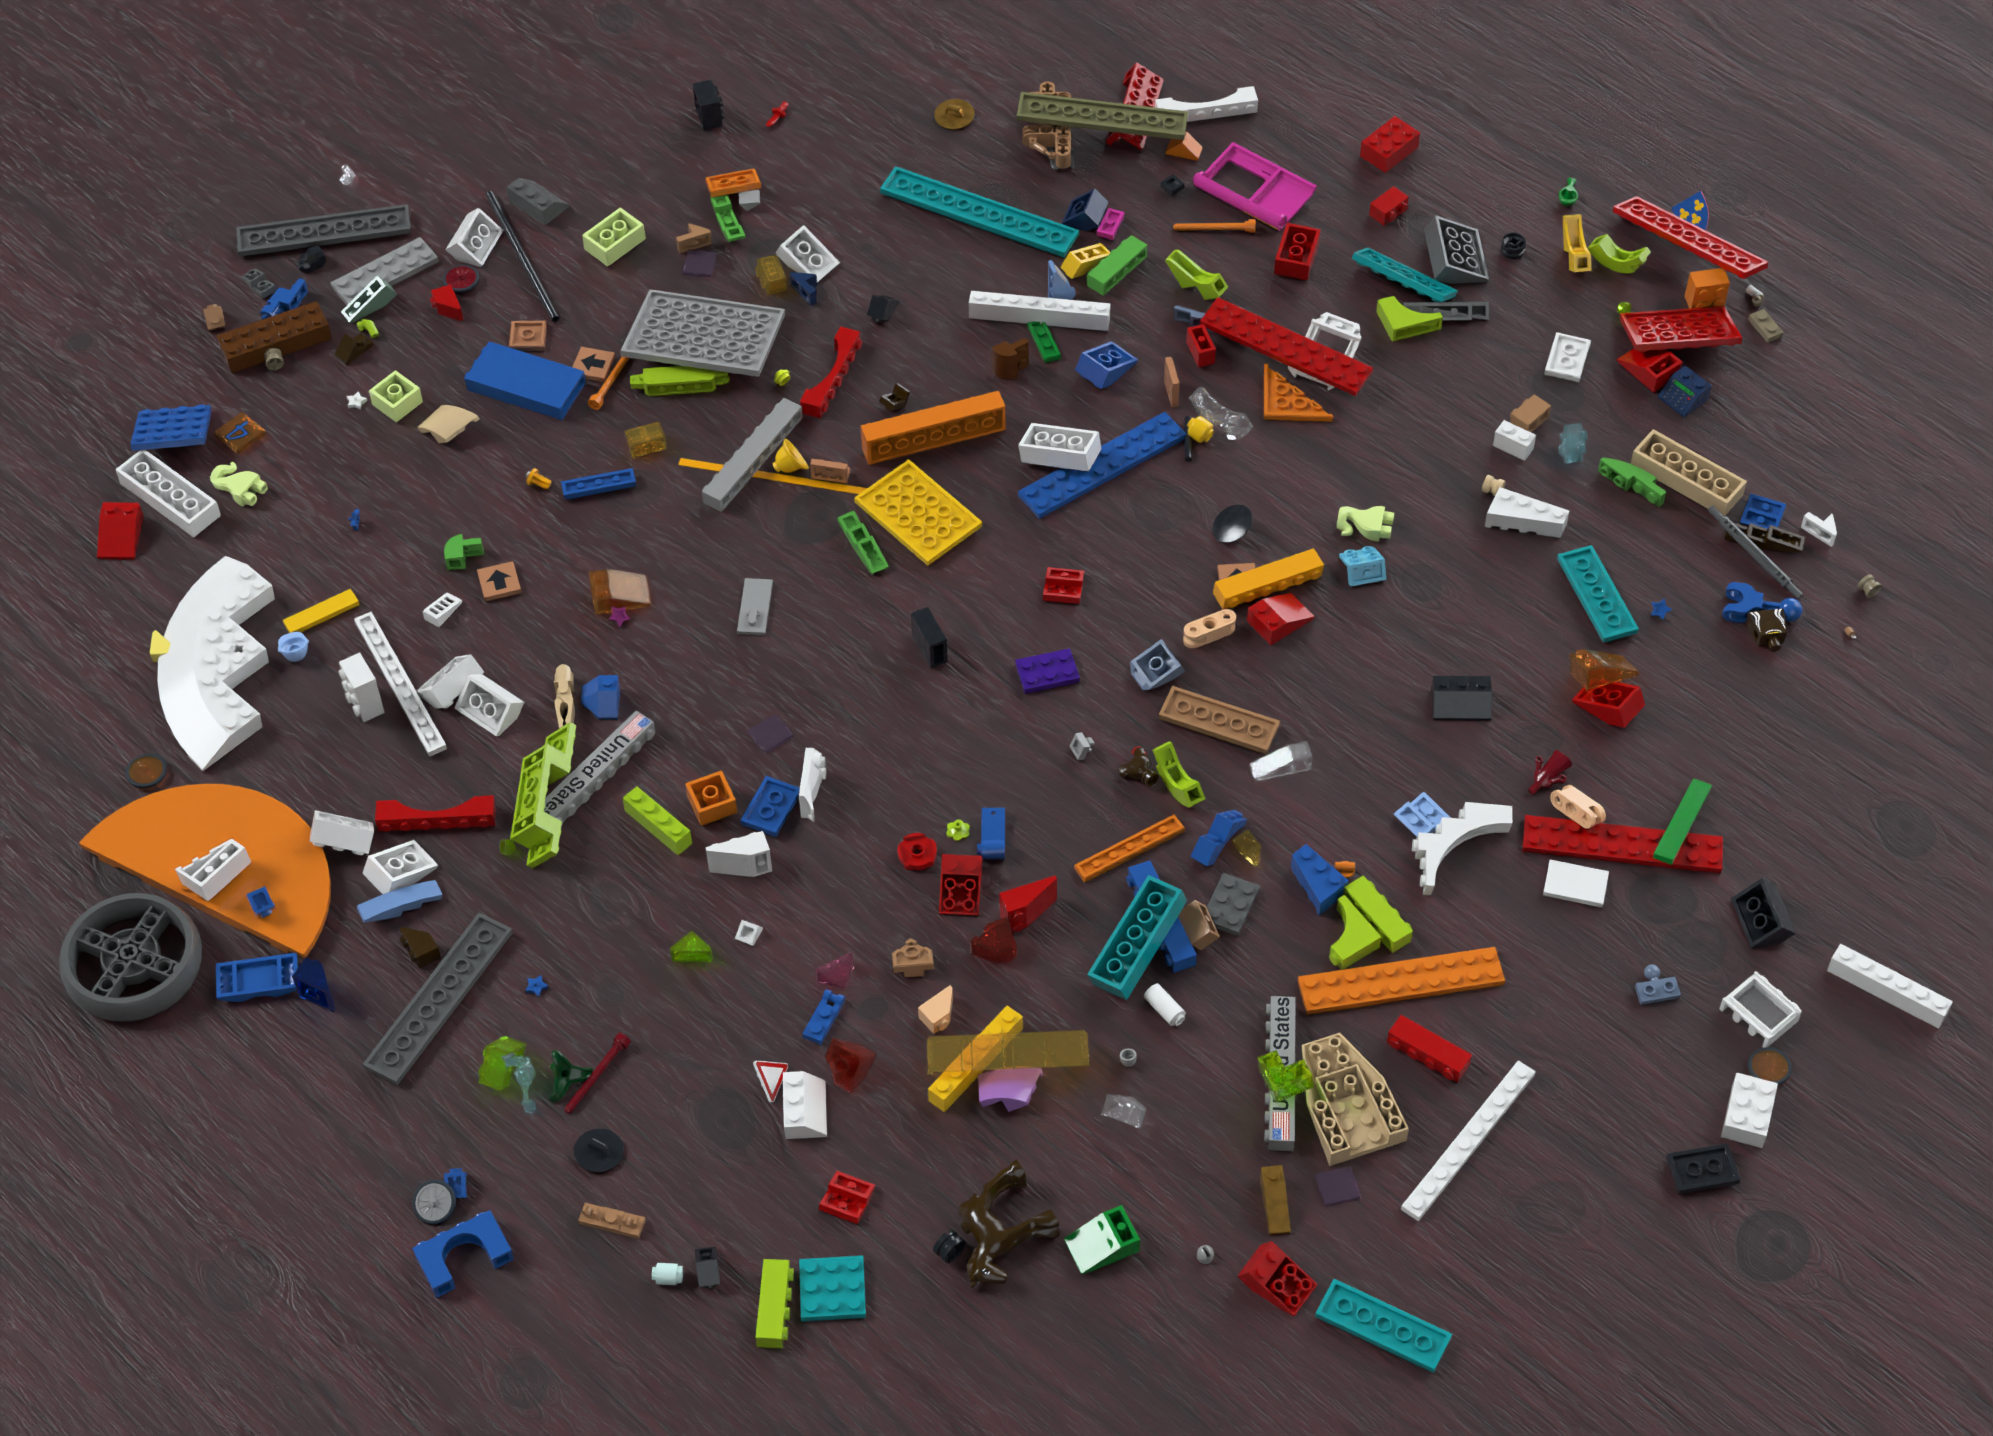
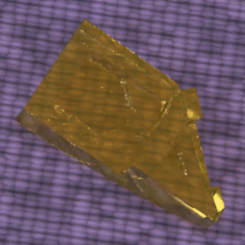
M1246 830L1234 838L1232 844L1254 866H1258L1261 844H1259L1249 830Z

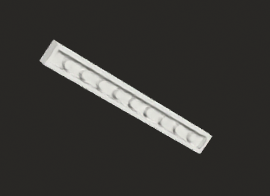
M372 612L355 618L354 621L429 757L446 750L447 747Z
M1517 1061L1401 1206L1402 1211L1417 1221L1422 1218L1535 1076L1536 1071Z

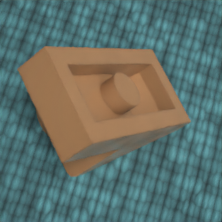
M688 224V234L676 237L677 249L680 254L712 244L711 231L693 224Z

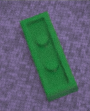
M1039 321L1027 323V327L1044 363L1061 359V354L1045 322L1040 324Z

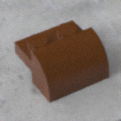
M1026 338L1012 344L1004 341L991 347V372L998 378L1005 380L1018 378V371L1029 366V342Z

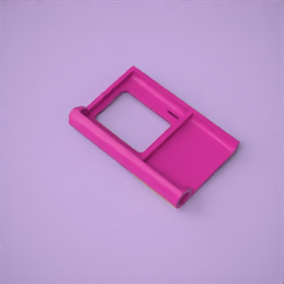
M1234 142L1229 145L1205 172L1200 171L1193 177L1195 187L1278 231H1281L1313 196L1317 185ZM1227 162H1231L1264 179L1265 182L1250 199H1247L1211 179Z

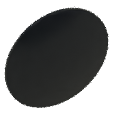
M1232 505L1220 512L1212 528L1215 538L1220 542L1229 543L1243 537L1252 524L1253 516L1250 509L1244 505Z
M593 1129L585 1132L578 1138L574 1146L575 1160L582 1168L591 1172H605L619 1164L624 1155V1145L621 1138L613 1131L607 1129Z

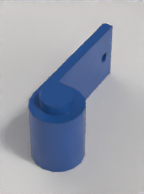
M982 808L981 844H977V855H981L983 859H1005V808Z

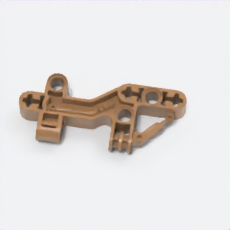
M1048 81L1040 84V92H1029L1071 98V94L1068 92H1055V85ZM1039 123L1026 125L1023 128L1022 142L1024 145L1039 151L1043 155L1047 154L1049 159H1056V166L1058 168L1065 169L1071 165V127ZM1045 147H1055V152H1048V149Z

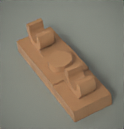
M589 1203L584 1204L578 1219L580 1225L639 1239L646 1221L645 1217Z

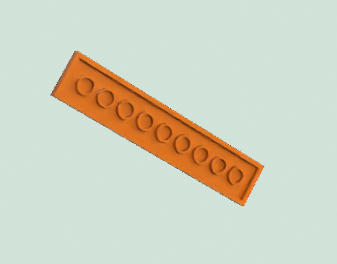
M1489 947L1298 976V984L1306 1015L1500 986L1505 984V978L1496 948Z

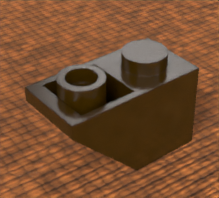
M406 927L399 928L401 932L399 940L403 948H408L409 952L407 954L412 963L416 962L418 967L421 968L441 958L439 948L429 932Z

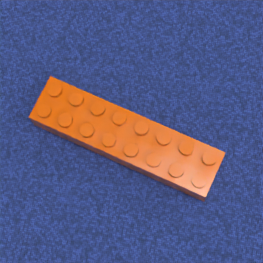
M995 391L861 425L862 450L868 465L1003 431L1006 430V406L1000 392Z

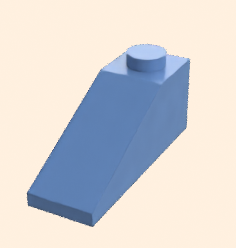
M1049 260L1048 298L1073 300V297L1076 296L1074 287L1070 286L1069 281L1054 262Z

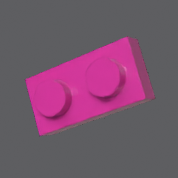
M1108 208L1097 230V236L1113 240L1124 219L1125 212Z

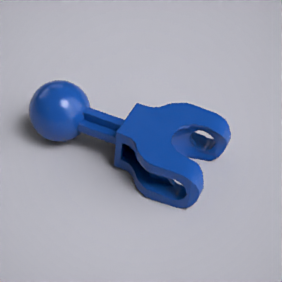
M1732 582L1726 587V595L1729 599L1739 603L1727 604L1722 614L1727 621L1744 623L1746 622L1748 612L1783 608L1785 621L1793 622L1800 618L1803 608L1801 603L1795 598H1786L1780 603L1763 601L1764 593L1755 591L1749 584Z

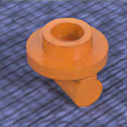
M1335 862V869L1348 879L1355 873V862Z

